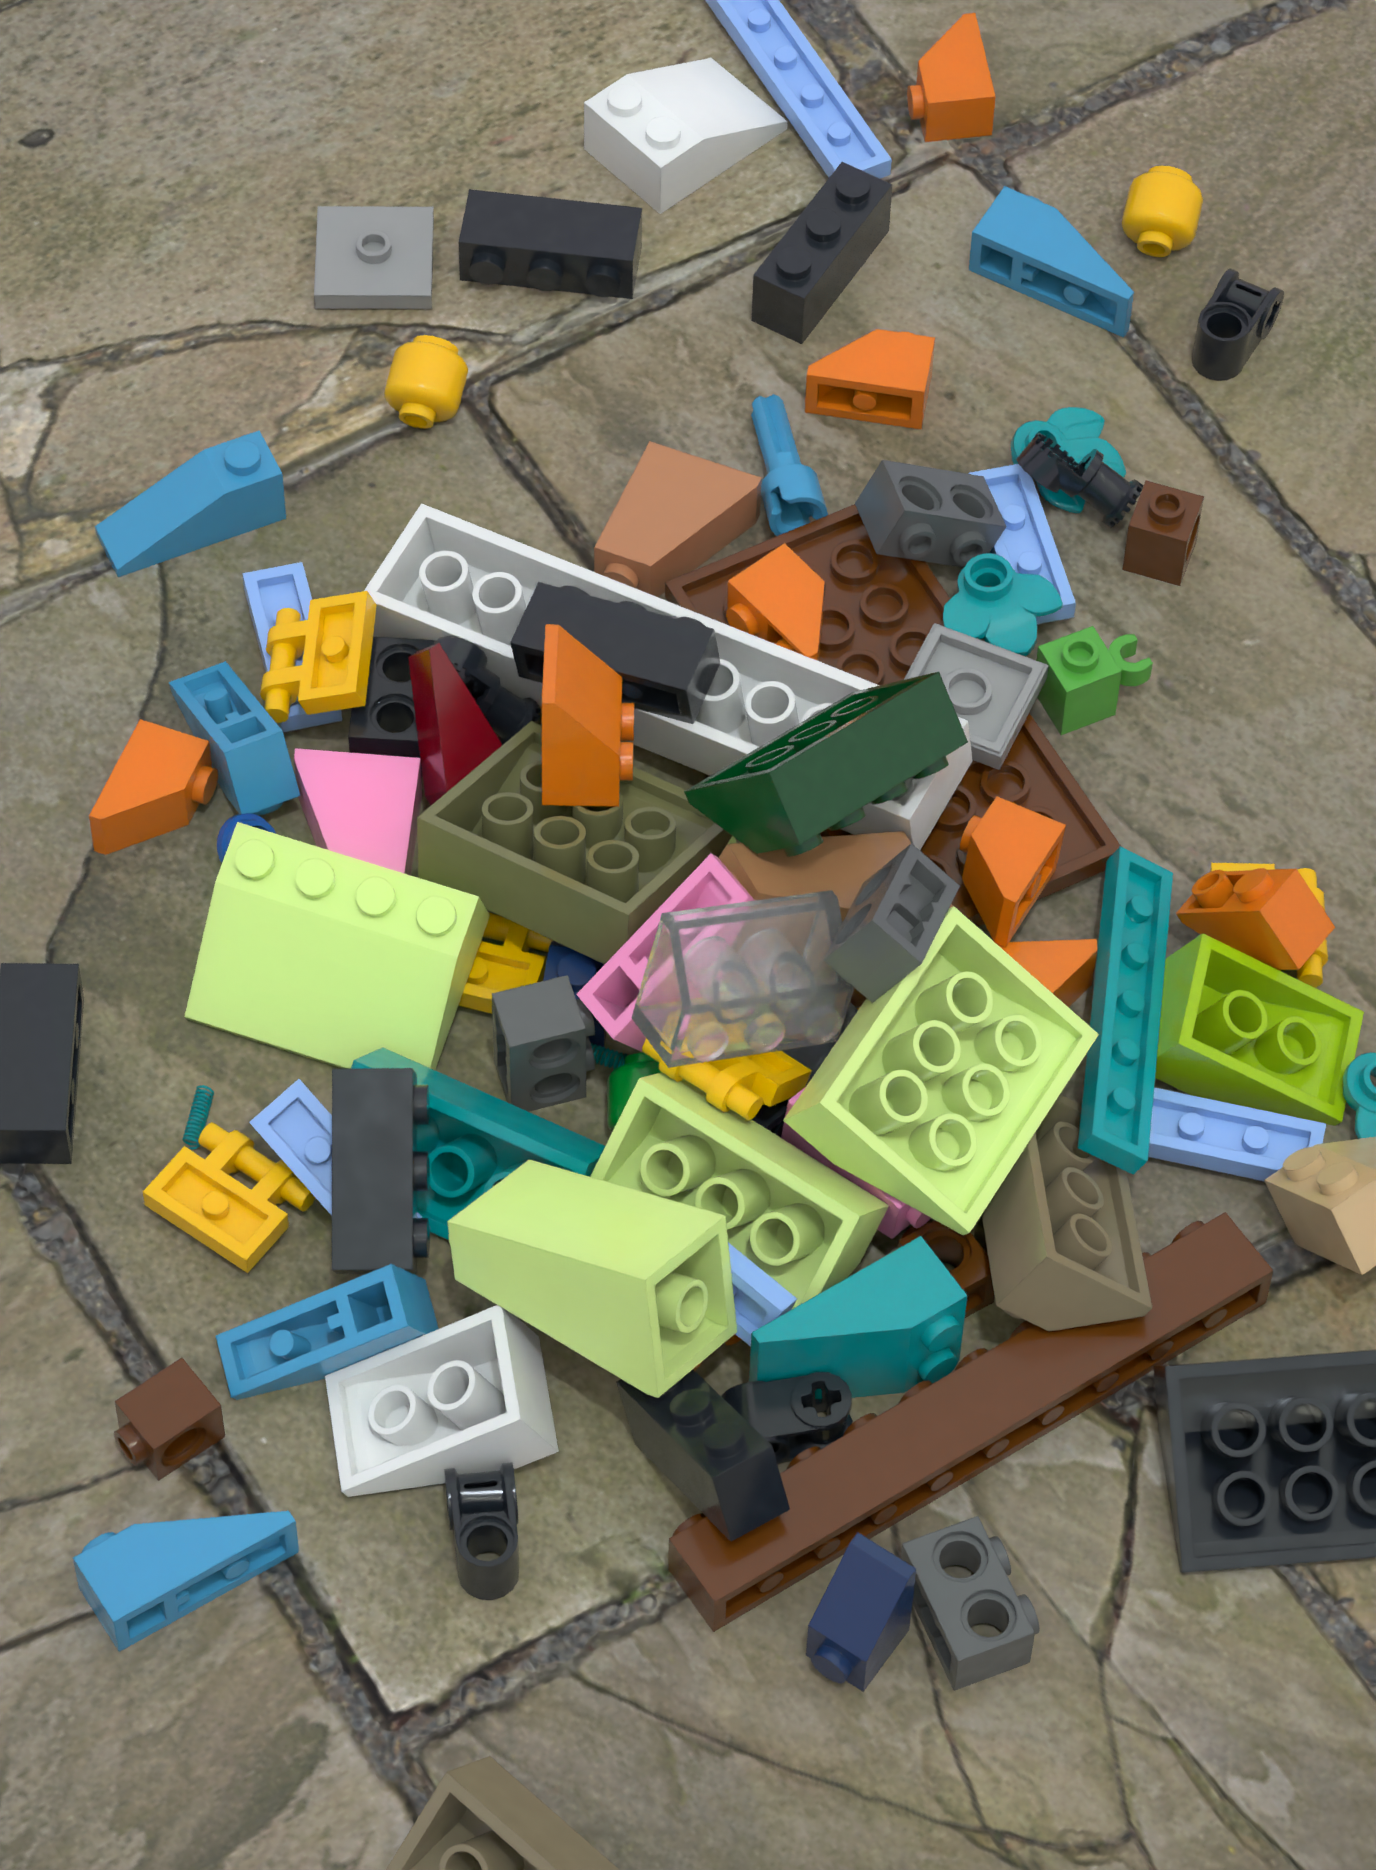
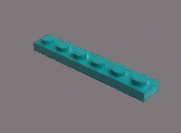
M1120 846L1106 861L1090 1027L1099 1035L1087 1052L1078 1149L1134 1175L1148 1162L1173 872Z

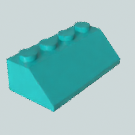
M384 1047L355 1059L351 1069L413 1068L417 1074V1085H429V1125H417V1151L429 1152L430 1182L429 1191H417V1212L422 1218H429L430 1232L449 1240L447 1221L526 1161L533 1160L590 1177L605 1148L603 1144Z

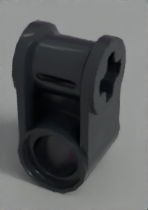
M1231 268L1227 269L1198 319L1192 353V363L1196 371L1205 378L1216 381L1229 380L1236 377L1242 371L1260 341L1266 338L1271 331L1283 303L1284 291L1276 287L1268 291L1239 279L1238 271Z
M815 1372L809 1375L768 1382H746L727 1389L721 1395L727 1403L772 1445L777 1464L792 1461L799 1453L810 1447L819 1446L821 1449L843 1437L846 1429L853 1423L850 1416L852 1409L851 1391L845 1381L829 1372ZM817 1389H821L822 1399H815V1391ZM826 1412L827 1416L818 1417L817 1413ZM829 1430V1438L823 1440V1431Z
M502 1463L499 1471L459 1475L455 1468L444 1469L449 1528L453 1530L457 1572L461 1587L469 1595L481 1600H494L504 1597L514 1589L519 1578L518 1506L513 1463ZM484 1552H495L501 1555L499 1558L491 1561L475 1558V1556Z

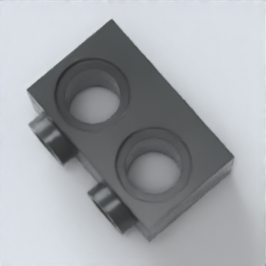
M888 460L880 462L855 502L876 554L965 567L967 562L973 557L990 553L1007 527L984 476Z
M911 843L862 884L823 961L833 968L846 983L852 985L873 1003L922 964L960 886Z
M568 975L492 993L494 1064L506 1101L530 1112L586 1098V1072L595 1070L594 1054L589 1040V1036L595 1035V1026L592 1013L580 998H575Z
M979 1516L902 1543L900 1559L916 1568L913 1605L954 1691L1030 1663L1034 1636L1040 1631L1035 1609L1027 1595H1016L1008 1578V1575L1011 1574V1565L1005 1547L998 1536L988 1537ZM951 1565H961L970 1569L974 1574L966 1578H955L948 1575L943 1569ZM980 1623H988L999 1628L1002 1633L995 1637H984L975 1633L971 1627Z

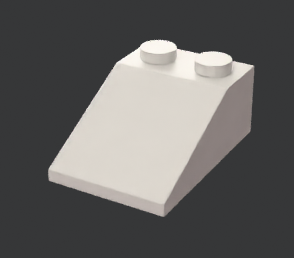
M707 58L627 74L585 101L584 149L661 214L787 130L788 121L715 60Z
M498 1305L325 1376L341 1492L347 1497L445 1483L444 1469L455 1468L458 1475L499 1471L502 1463L510 1462L513 1463V1468L517 1469L559 1452L539 1336L514 1314Z

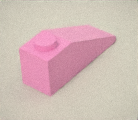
M711 853L576 995L614 1040L642 1052L643 1044L651 1032L658 1030L667 1036L675 1017L696 1009L755 900L721 860Z

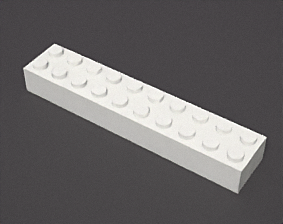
M422 503L364 590L369 592L377 605L373 637L436 641L441 637L449 636L467 640L484 651L487 656L486 668L500 678L501 686L519 698H532L541 707L543 683L518 676L510 644L538 582L556 587L574 586L597 598L616 603L630 601L641 605L647 611L676 619L679 617H690L700 621L706 627L715 630L720 666L694 724L634 708V741L627 742H633L634 745L710 776L848 694L880 686ZM958 717L968 743L946 756L949 763L946 768L924 778H909L904 781L908 789L905 793L884 803L872 805L871 802L863 806L866 814L863 819L841 829L854 835L904 831L911 843L921 850L973 761L968 720Z

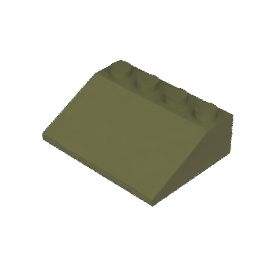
M531 721L417 817L418 877L479 896L487 910L600 963L606 964L711 853L719 858L732 835L690 805L684 793L685 789L634 766L633 781H620L619 807L542 805V725Z

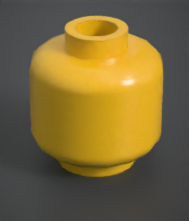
M1155 166L1150 168L1148 172L1134 178L1129 187L1122 217L1124 233L1133 242L1137 243V248L1142 253L1154 257H1165L1170 255L1171 251L1181 250L1189 246L1196 235L1203 204L1201 190L1193 183L1192 177L1181 169L1171 166Z
M421 335L415 337L413 342H407L396 349L384 397L388 404L399 412V419L403 423L415 428L428 429L433 427L434 422L447 421L456 416L468 374V366L463 358L458 355V348L451 342L435 336Z

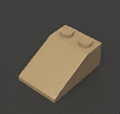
M1376 1137L1316 1144L1313 1147L1300 1149L1285 1159L1281 1169L1264 1180L1295 1245L1361 1275L1376 1266Z

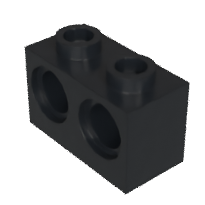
M373 637L365 706L352 708L348 735L349 753L420 758L408 657L419 650L434 645L435 640Z

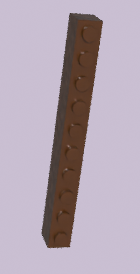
M1226 1212L1206 1224L1203 1221L1193 1222L1182 1229L1170 1245L1153 1255L1148 1252L1142 1253L1152 1309L1145 1316L1056 1331H1047L1035 1324L1024 1321L1012 1332L1008 1340L989 1351L986 1348H980L971 1352L958 1363L952 1373L935 1383L926 1380L913 1386L903 1395L896 1406L878 1416L875 1413H869L860 1417L846 1429L843 1437L822 1449L819 1446H813L799 1453L789 1463L787 1470L780 1473L790 1507L789 1511L732 1542L703 1513L693 1515L677 1527L673 1536L669 1538L668 1570L712 1631L715 1632L844 1555L849 1543L857 1533L862 1534L868 1539L873 1538L1153 1371V1366L1163 1365L1262 1306L1267 1301L1273 1269Z

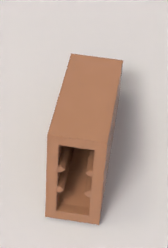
M649 441L594 547V572L659 597L665 592V582L694 571L756 524L760 516L762 477Z

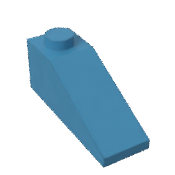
M1004 186L972 231L969 271L1124 338L1129 330L1134 291L1055 207L1045 204L1033 196L1024 195Z
M259 430L202 450L95 526L96 535L117 577H121L286 519L283 474Z
M226 661L169 682L172 695L193 735L209 741L212 768L218 770L217 781L223 793L239 814H267L277 810L283 802L301 796L282 729Z
M389 1264L216 1335V1340L231 1398L239 1400L325 1379V1376L439 1328L426 1280L400 1267Z
M289 1511L133 1524L117 1534L108 1532L94 1538L84 1547L82 1553L73 1557L78 1587L120 1652L299 1552L296 1521Z

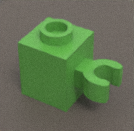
M1094 626L1038 646L1036 661L1047 664L1049 667L1047 679L1037 698L1060 735L1116 715L1120 684L1124 686H1138L1150 679L1153 665L1150 658L1142 659L1136 663L1124 660V658L1136 654L1138 639L1135 634L1117 637L1110 644L1108 650Z

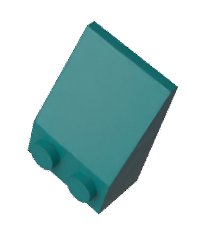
M919 1236L751 1333L749 1382H768L809 1375L815 1372H829L839 1376L847 1383L852 1398L905 1393L913 1386L926 1380L935 1383L950 1374L960 1360L967 1294L922 1236ZM821 1389L815 1391V1399H822Z

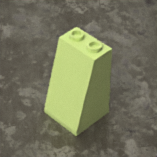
M528 1160L447 1221L455 1280L647 1395L659 1398L737 1333L726 1215Z

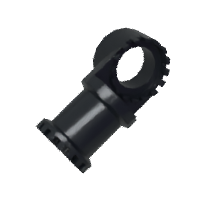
M1041 433L1035 435L1016 459L1025 472L1050 491L1058 493L1059 490H1062L1071 498L1075 495L1081 497L1104 515L1102 522L1110 528L1114 527L1115 524H1118L1125 517L1123 510L1129 513L1131 509L1127 504L1135 505L1136 499L1140 496L1144 486L1135 479L1128 482L1102 462L1104 455L1097 449H1093L1077 463L1072 456H1068L1069 453L1066 450L1062 451L1059 449L1061 447L1059 444H1056L1054 448L1050 445L1054 442L1052 439L1048 438L1044 442L1047 437Z
M449 636L441 637L435 641V644L440 643L493 731L499 735L498 738L502 745L529 722L539 720L540 715L538 713L541 712L539 704L530 697L522 700L501 686L500 678L486 668L487 656L477 645L458 637Z

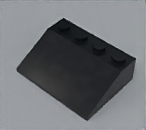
M1376 1349L1153 1366L1159 1438L1180 1572L1376 1557Z

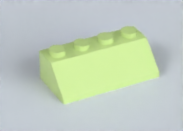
M662 1072L639 1078L590 1176L726 1215L728 1242L797 1298L792 1309L849 1277L863 1258L889 1207L885 1202L752 1119L746 1120L733 1110L723 1113L706 1101L705 1092L685 1079L676 1082Z

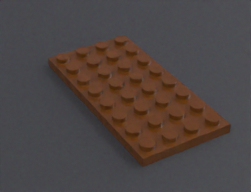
M855 504L665 582V598L668 602L729 625L726 617L728 580L785 543L825 581L819 662L877 685L904 680L933 624L936 623L944 626V606L950 600V597L925 561L876 554ZM1029 713L1000 770L974 760L972 761L920 851L960 886L952 901V905L978 927L983 925L984 922L962 881L967 853L961 851L959 847L970 819L974 815L982 818L996 796L1066 825L1056 870L1037 900L1105 871L1106 861L1121 845ZM829 828L820 833L821 837L854 835L842 829L830 831Z

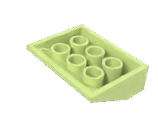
M237 822L215 881L184 1017L196 1023L342 1069H351L355 1059L384 1047L436 1070L490 914L479 896Z
M952 906L949 908L922 964L873 1003L866 998L783 1121L834 1165L961 1235H966L971 1232L1099 1034L957 908Z

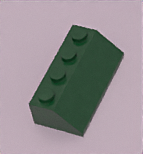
M935 672L854 691L684 791L690 805L756 854L784 849L786 856L792 857L822 844L823 839L820 833L828 828L830 831L838 830L863 819L866 816L863 806L871 802L872 805L884 803L905 793L908 789L904 781L909 778H924L946 768L949 765L946 756L968 743V740L940 672Z

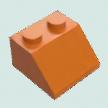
M546 624L542 685V805L619 807L620 781H633V742L621 741H634V703H622V676L560 625Z

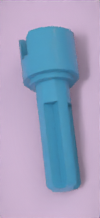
M775 394L767 398L758 396L752 402L753 412L751 416L767 475L762 480L761 497L770 529L778 536L810 523L809 517L811 516L817 520L827 516L828 512L817 473L811 467L801 464L783 400Z

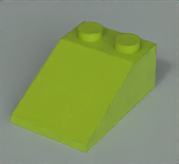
M1202 933L1168 956L1165 961L1155 1078L1193 1096L1336 1126L1343 1120L1346 1105L1343 1095V1075L1347 1066L1355 1059L1364 1011Z

